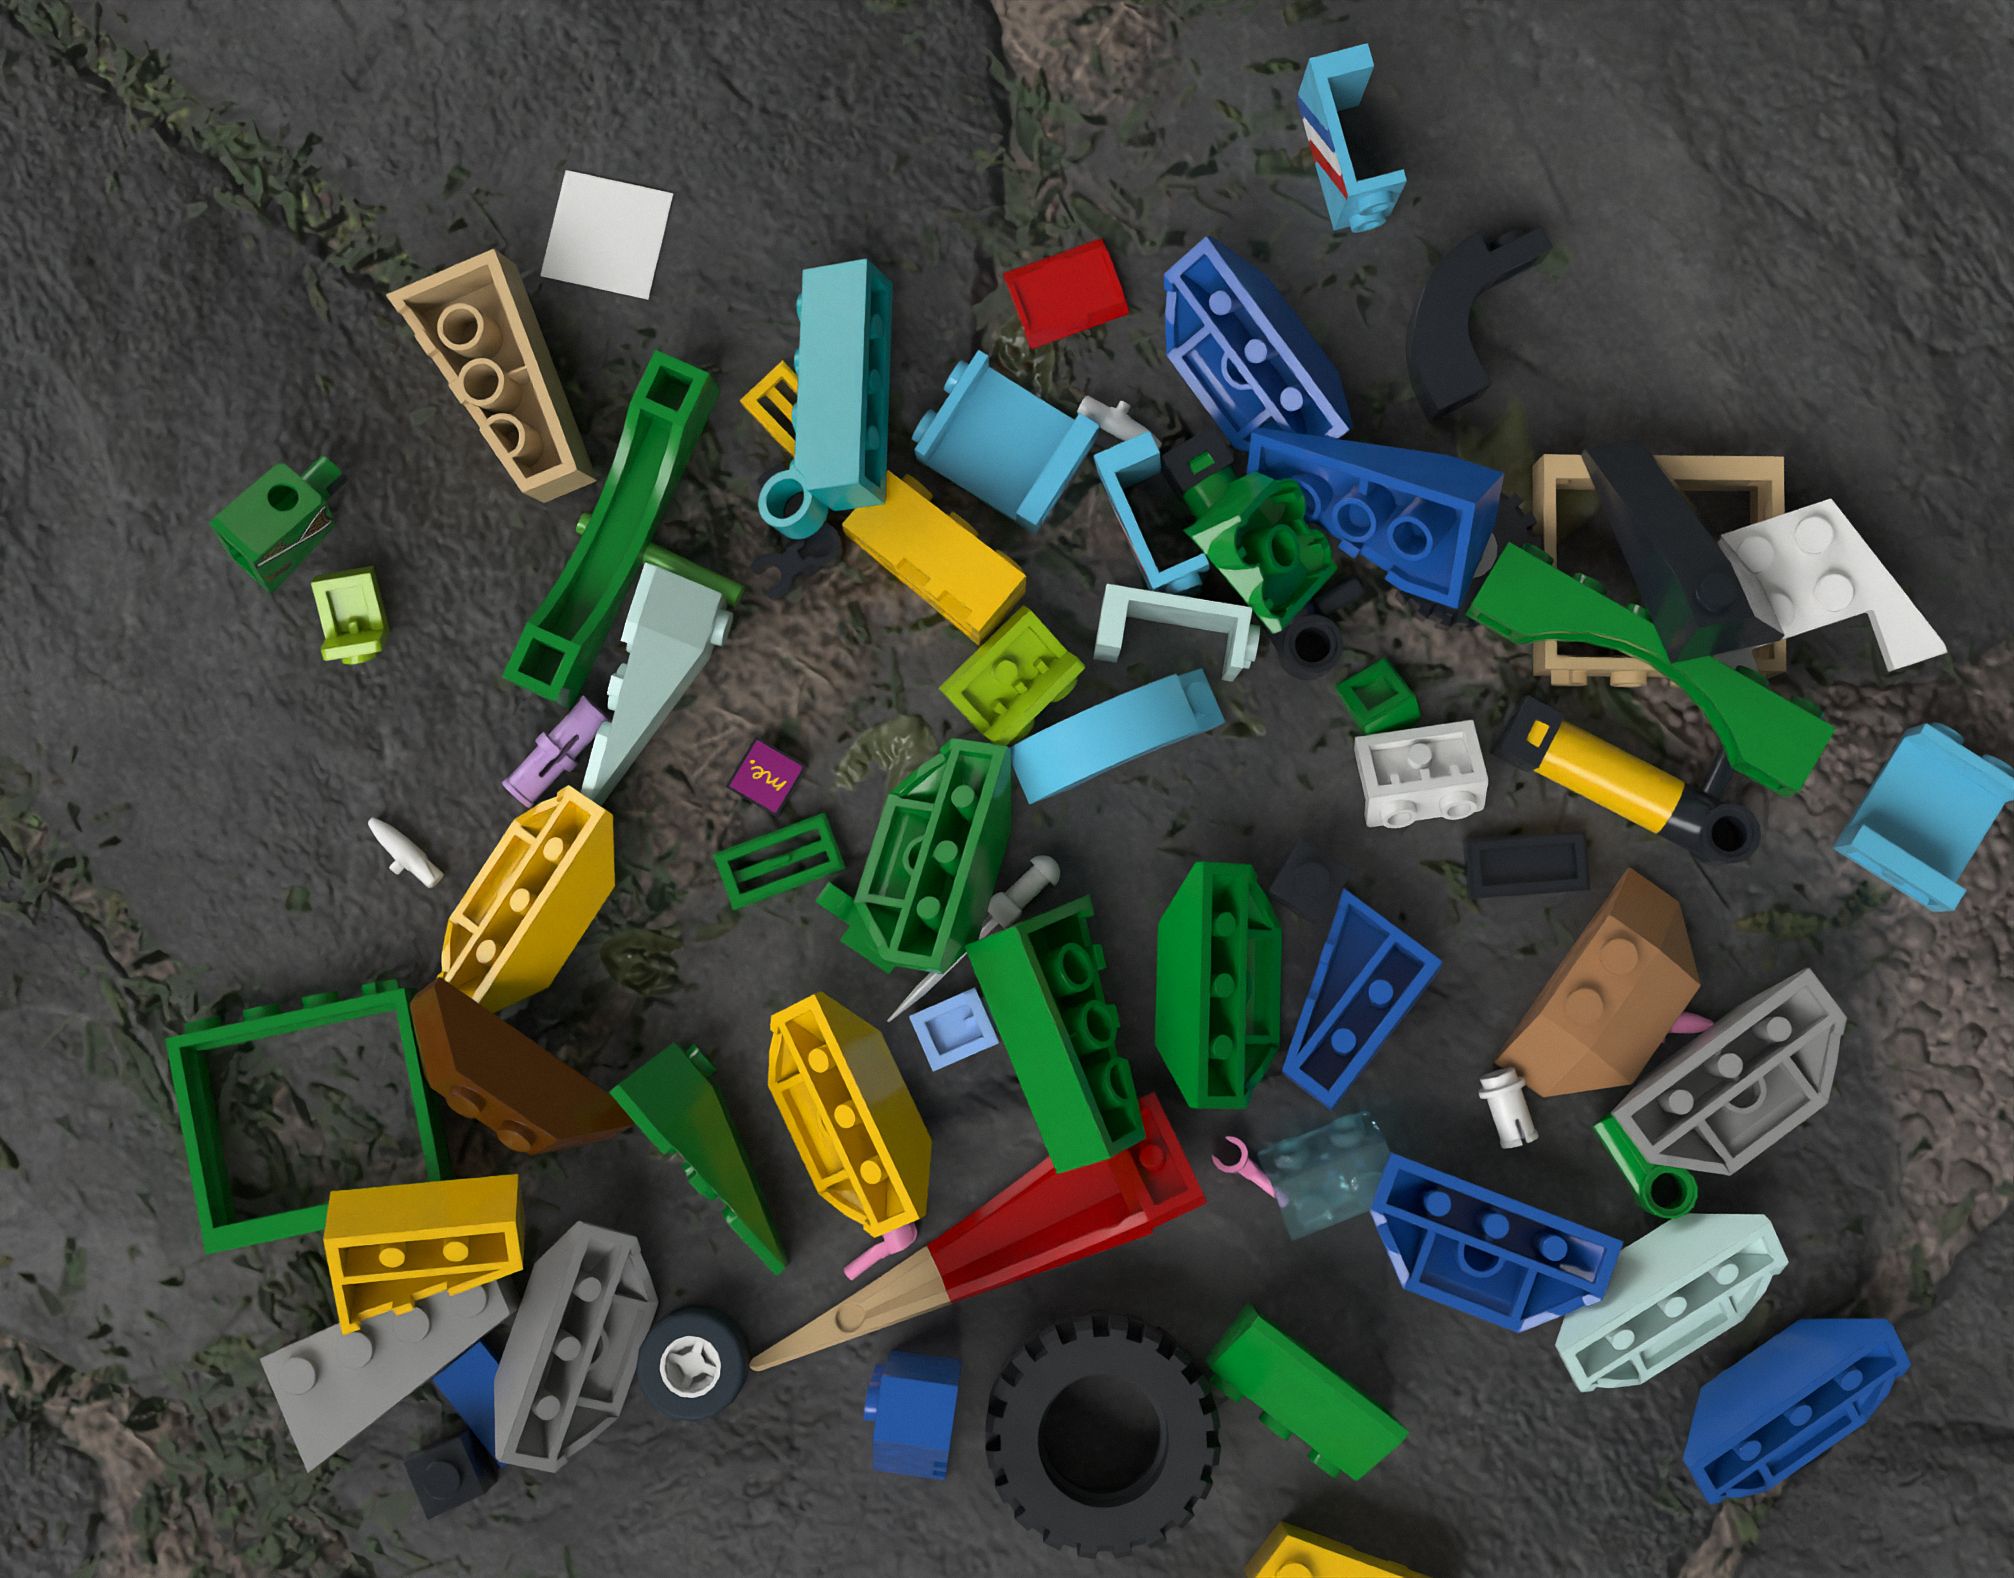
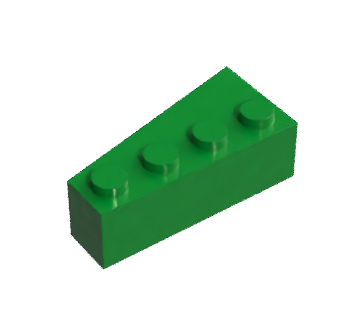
M1090 894L1035 915L964 946L1057 1174L1110 1159L1146 1139L1129 1062L1127 1059L1118 1057L1114 1040L1117 1028L1120 1027L1115 1004L1106 1005L1098 971L1107 968L1101 944L1092 945L1086 918L1094 915Z

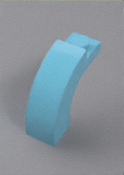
M1200 668L1179 676L1174 674L1119 695L1026 738L1009 748L1011 751V763L1030 805L1071 790L1104 772L1147 753L1211 730L1225 723V720L1203 669Z

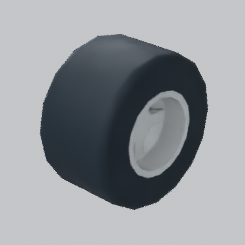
M690 1305L671 1311L648 1331L638 1351L636 1372L642 1393L656 1410L674 1420L697 1422L717 1416L736 1399L749 1375L751 1353L745 1333L732 1317L714 1307Z

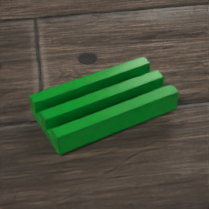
M825 812L713 854L734 911L846 870ZM819 830L822 840L734 873L731 869L729 862ZM827 852L829 862L746 893H740L738 884Z

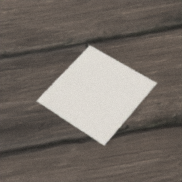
M566 170L540 276L648 300L673 193Z

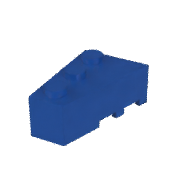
M1345 888L1343 889L1336 915L1319 959L1318 968L1282 1068L1284 1076L1331 1112L1335 1110L1440 972L1443 964L1442 960Z

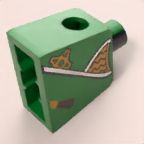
M323 455L300 476L285 463L280 462L219 512L209 522V525L227 555L265 590L272 594L333 529L335 521L326 501L348 479L334 463Z

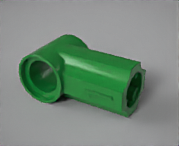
M1612 1111L1591 1125L1593 1131L1632 1189V1195L1636 1204L1643 1211L1661 1218L1676 1219L1686 1215L1694 1207L1698 1198V1187L1694 1177L1687 1169L1648 1163L1611 1114ZM1663 1173H1668L1675 1179L1678 1193L1670 1205L1660 1207L1653 1201L1651 1185L1656 1177Z

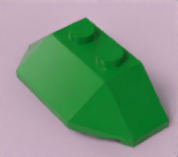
M952 738L940 748L941 753L919 766L888 793L854 900V905L876 944L882 960L886 964L944 974L966 952L965 945L979 940L1012 830L1011 751L1008 746Z
M1195 862L1158 922L1155 1046L1190 1108L1246 1109L1253 1097L1251 1092L1264 1077L1280 1045L1282 927L1266 894L1256 882L1258 877L1253 866L1250 864Z

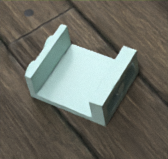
M1106 584L1093 659L1117 662L1121 650L1126 617L1229 634L1221 680L1233 682L1242 668L1249 669L1251 661H1255L1260 636V625L1250 624L1252 607Z

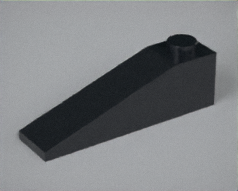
M1639 439L1584 449L1581 454L1582 460L1671 664L1780 641L1785 636L1760 580Z

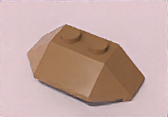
M1627 868L1492 1062L1501 1069L1514 1067L1517 1077H1524L1525 1086L1541 1097L1633 1084L1701 986L1680 902L1632 868Z

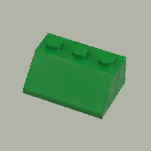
M1249 1302L1246 1303L1205 1358L1208 1367L1215 1372L1209 1381L1218 1390L1236 1403H1239L1245 1395L1263 1409L1258 1419L1266 1427L1285 1441L1290 1438L1292 1433L1301 1438L1312 1447L1306 1456L1335 1479L1343 1471L1357 1482L1400 1445L1409 1434L1407 1428L1390 1410Z

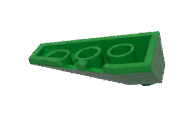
M682 1041L673 1042L619 1083L609 1093L663 1155L666 1152L672 1155L678 1152L686 1160L681 1164V1167L687 1175L688 1182L701 1196L704 1195L712 1202L717 1198L722 1201L726 1207L721 1210V1214L726 1222L767 1267L778 1276L787 1268L791 1261L721 1087L712 1077L718 1068L698 1044L694 1043L687 1048Z

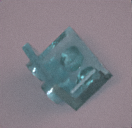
M1368 1111L1339 1117L1331 1124L1298 1137L1283 1139L1276 1143L1275 1146L1260 1151L1258 1153L1260 1164L1269 1180L1284 1226L1291 1240L1294 1241L1369 1211L1390 1152L1385 1138Z

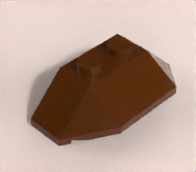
M438 977L415 994L409 1005L423 1073L430 1087L446 1098L447 1104L455 1112L465 1117L476 1118L497 1132L498 1139L507 1147L533 1156L605 1141L635 1124L613 1096L443 978Z

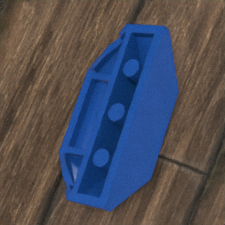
M1211 235L1201 240L1164 273V290L1167 291L1165 309L1166 355L1235 449L1249 452L1251 432L1256 428L1340 439L1353 429L1338 370L1268 276Z
M1392 1152L1389 1153L1369 1207L1371 1217L1403 1289L1517 1333L1563 1316L1582 1306L1586 1307L1603 1300L1623 1245L1621 1240Z
M1799 1319L1702 1386L1683 1461L1707 1502L1711 1505L1722 1502L1724 1498H1741L1766 1492L1865 1424L1889 1394L1895 1378L1902 1377L1912 1365L1893 1325L1886 1319Z

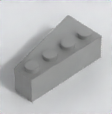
M511 1274L450 1296L447 1290L425 1297L415 1301L414 1310L398 1316L395 1315L393 1310L365 1319L361 1321L360 1330L343 1336L340 1322L260 1358L307 1473L332 1457L351 1440L516 1312L522 1300Z

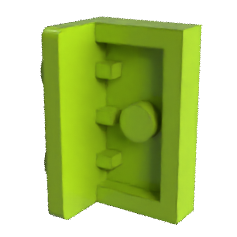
M1022 606L938 689L984 738L992 744L1006 746L1023 739L1033 728L1034 718L1050 702H1057L1063 699L1073 690L1077 683V676L1085 669V665L1077 656L1065 649L1030 609Z

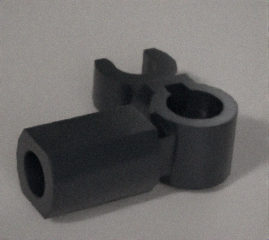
M791 460L782 461L760 475L757 479L760 488L762 489L765 483L775 474L789 470ZM804 491L796 493L787 501L783 512L784 518L794 515L800 509L804 500ZM824 522L813 535L803 539H793L785 545L787 551L780 555L772 553L761 555L754 560L750 568L753 573L759 575L768 568L777 567L781 572V580L777 586L768 590L766 594L773 601L783 599L791 593L795 587L796 578L802 574L808 578L821 569H829L836 566L845 554V541L843 536L832 525Z

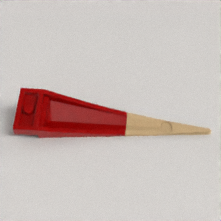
M1155 1092L1138 1099L1146 1139L1110 1159L1060 1174L1056 1173L1049 1156L1015 1183L918 1252L826 1313L754 1357L749 1367L754 1371H762L1153 1234V1228L1207 1204L1204 1193Z

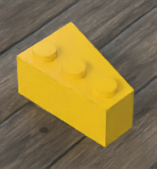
M888 470L886 472L885 504L855 508L842 523L845 535L981 647L1026 594V575L1024 571L1005 553L998 549L994 551L977 538L978 532L962 517L954 512L946 515L930 502L933 495L915 478L906 474L901 480Z
M519 1174L331 1191L323 1241L342 1336L360 1330L361 1321L393 1310L395 1315L398 1316L412 1311L415 1308V1301L445 1290H447L450 1296L523 1270L526 1221Z

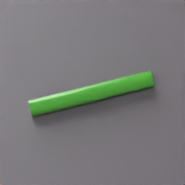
M585 511L582 514L576 527L577 533L583 535L592 513ZM650 542L641 561L642 564L648 563L722 593L726 598V604L733 607L737 606L745 589V586L653 542Z

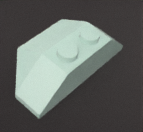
M1687 1213L1679 1218L1669 1220L1621 1250L1603 1300L1586 1307L1582 1306L1565 1314L1555 1344L1577 1388L1581 1392L1593 1391L1596 1387L1617 1388L1640 1385L1743 1321L1765 1293L1772 1276L1780 1274L1789 1263L1771 1221L1764 1214Z

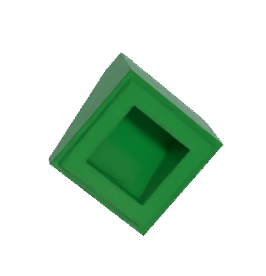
M1386 657L1335 685L1339 697L1362 736L1405 730L1416 724L1421 718L1416 696Z

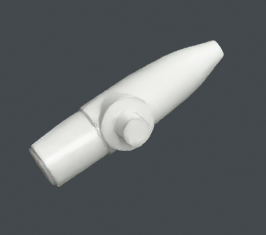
M1087 395L1077 410V413H1081L1099 424L1101 429L1124 441L1149 431L1127 415L1131 406L1124 401H1120L1117 408L1108 407ZM1152 434L1159 450L1162 443Z
M374 817L368 821V825L376 839L395 859L389 867L395 874L398 875L405 868L412 872L428 888L434 887L443 878L444 873L431 863L426 854L409 838L393 826Z

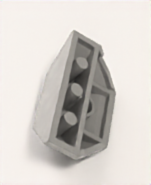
M1805 968L1743 1002L1714 1023L1712 1027L1702 1032L1648 1072L1616 1106L1611 1114L1648 1163L1731 1176L1828 1103L1838 1060L1840 1038L1844 1033L1847 1017L1812 970Z
M578 1221L534 1264L494 1378L495 1458L499 1462L555 1473L568 1462V1457L587 1446L619 1418L637 1367L639 1348L651 1327L659 1304L649 1271L640 1253L641 1248L636 1236Z

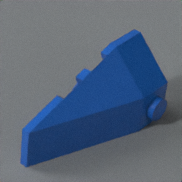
M1256 428L1251 432L1247 475L1256 471L1274 480L1289 478L1296 481L1305 496L1306 510L1303 520L1306 524L1314 522L1341 541L1338 548L1353 558L1360 553L1388 572L1384 579L1400 590L1458 609L1464 601L1494 529L1504 477L1503 472L1449 455L1264 428Z

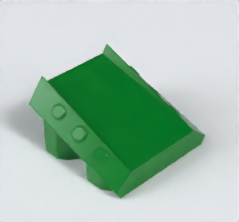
M1254 471L1227 484L1230 488L1192 526L1183 531L1204 552L1206 558L1218 568L1246 604L1252 607L1255 614L1270 632L1274 634L1284 629L1338 567L1332 560L1331 546L1324 533L1318 529H1310L1303 520L1306 502L1298 483L1289 478L1274 480L1271 477Z

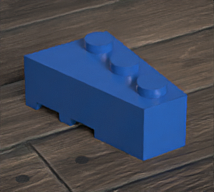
M891 1349L886 1365L875 1364L871 1381L868 1384L863 1420L875 1422L873 1433V1470L945 1480L962 1364L961 1359Z

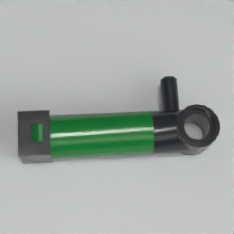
M1213 425L1161 457L1160 463L1163 476L1180 502L1185 501L1196 521L1230 488L1227 484L1240 479L1232 467L1235 460ZM1351 574L1315 597L1312 596L1284 629L1272 634L1255 614L1278 651V658L1282 668L1290 676L1299 680L1312 681L1323 677L1339 661L1343 652V638L1339 628L1332 620L1326 617L1364 595L1365 587L1357 575ZM1305 633L1318 636L1325 647L1323 660L1316 663L1303 660L1295 649L1297 636Z

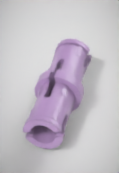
M583 695L579 699L578 704L549 734L543 731L535 740L538 744L535 750L502 782L503 786L526 807L531 808L539 796L564 770L571 772L577 766L578 761L575 758L596 737V733L603 721L612 722L586 696Z

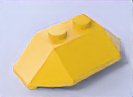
M568 785L557 792V797L543 801L515 818L448 919L442 949V972L437 975V978H443L492 1013L548 988L615 887L613 814Z
M822 991L772 1015L770 1030L773 1032V1037L769 1050L768 1087L818 1194L844 1215L863 1224V1229L874 1238L924 1217L927 1210L932 1140L881 1031Z

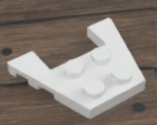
M1832 499L1721 535L1762 583L1785 634L1781 640L1867 613L1888 672L1947 653L1944 642ZM1772 643L1715 654L1713 658L1734 670L1737 665H1742L1758 672L1752 650Z

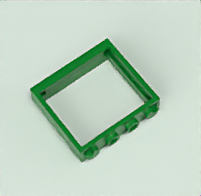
M397 979L374 982L361 986L363 997L340 1001L338 991L302 998L304 1008L302 1010L281 1014L279 1004L243 1010L244 1022L222 1026L220 1016L198 1019L197 1021L184 1023L186 1034L165 1038L205 1255L325 1230L329 1202L236 1221L205 1051L396 1011L429 1179L426 1182L454 1180L438 1092L430 1087L424 1076L409 1005L415 994L418 993L417 988L399 989Z

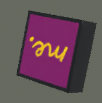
M756 736L727 783L726 788L779 818L809 767Z

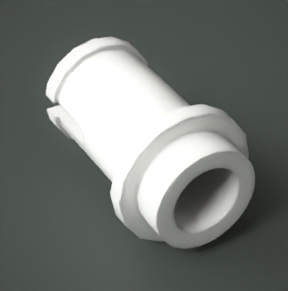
M1514 1067L1499 1069L1480 1077L1483 1088L1478 1093L1480 1098L1487 1099L1500 1137L1501 1147L1506 1149L1521 1146L1522 1138H1525L1527 1143L1537 1139L1539 1135L1534 1128L1521 1089L1526 1085L1524 1077H1517Z

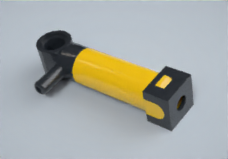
M1527 695L1516 702L1490 753L1525 772L1533 770L1690 851L1701 863L1711 866L1739 863L1751 857L1759 846L1761 831L1760 824L1755 815L1744 806L1734 803L1727 804L1721 801L1735 772V769L1730 766L1724 748L1718 750L1700 788L1697 789L1564 720L1566 714ZM1718 819L1726 821L1734 831V842L1728 851L1718 848L1712 840V827Z

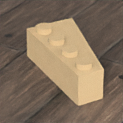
M491 249L386 294L397 312L402 314L416 334L414 335L426 354L434 360L449 382L448 386L459 402L472 415L480 427V432L522 493L545 503L598 481L516 264L496 249Z

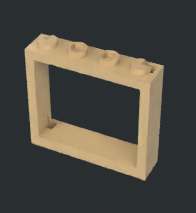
M1544 454L1532 466L1533 515L1537 521V524L1533 526L1534 537L1541 536L1542 550L1554 559L1552 566L1556 569V489L1595 490L1581 455ZM1653 455L1683 491H1750V525L1785 514L1784 457ZM1786 639L1752 650L1758 672L1765 678H1771L1786 671ZM1557 641L1533 643V676H1551V685L1584 686L1587 685V676L1610 677V686L1640 687L1647 685V677H1665L1650 665L1628 655H1557ZM1670 680L1671 687H1679L1677 684Z

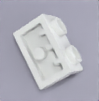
M1473 720L1355 737L1354 752L1366 799L1364 816L1367 827L1384 825L1387 828H1401L1417 820L1437 817L1456 820L1484 809L1489 780Z

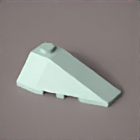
M648 563L644 564L621 641L627 643L626 649L630 653L628 663H622L617 673L611 676L607 695H609L608 709L615 711L612 723L603 721L596 733L581 790L583 795L598 805L602 806L711 657L714 644L718 646L725 644L732 624L733 613L726 611V598L722 593Z

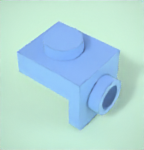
M976 987L909 1016L932 1071L999 1044L995 1033L998 1030L985 996L980 998Z

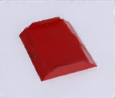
M1101 238L1002 273L1030 349L1043 346L1129 314L1121 284L1109 252Z

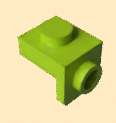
M374 566L315 575L311 581V586L325 635V641L321 646L323 660L341 659L343 664H358L375 658L377 652L383 650L389 637L390 629Z

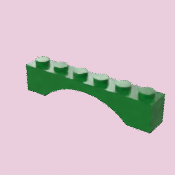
M654 351L629 404L615 459L590 521L559 579L536 612L528 620L502 675L504 679L569 710L573 709L641 564L644 553L655 534L719 397L721 390L710 373L660 351Z
M1508 542L1466 612V616L1517 645L1542 641L1584 642L1620 651L1650 665L1677 684L1701 709L1719 737L1730 766L1784 798L1794 795L1801 790L1836 730V727L1822 720L1825 713L1819 707L1796 696H1791L1788 701L1767 689L1770 682L1760 673L1742 665H1737L1734 670L1714 659V655L1671 664L1647 609L1636 604H1629L1625 608L1605 597L1608 590L1593 578L1581 573H1575L1572 578L1552 566L1554 559L1542 549L1529 543H1522L1518 547Z

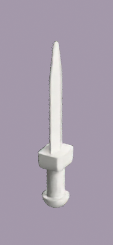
M1045 855L1032 858L1030 861L1034 865L1022 878L1016 881L1007 892H999L991 897L987 910L991 915L984 921L979 939L984 938L998 924L1004 929L1016 924L1022 916V908L1033 897L1041 892L1048 883L1051 882L1054 886L1058 883L1060 868L1053 858ZM967 952L944 974L929 973L887 1021H892L924 996Z

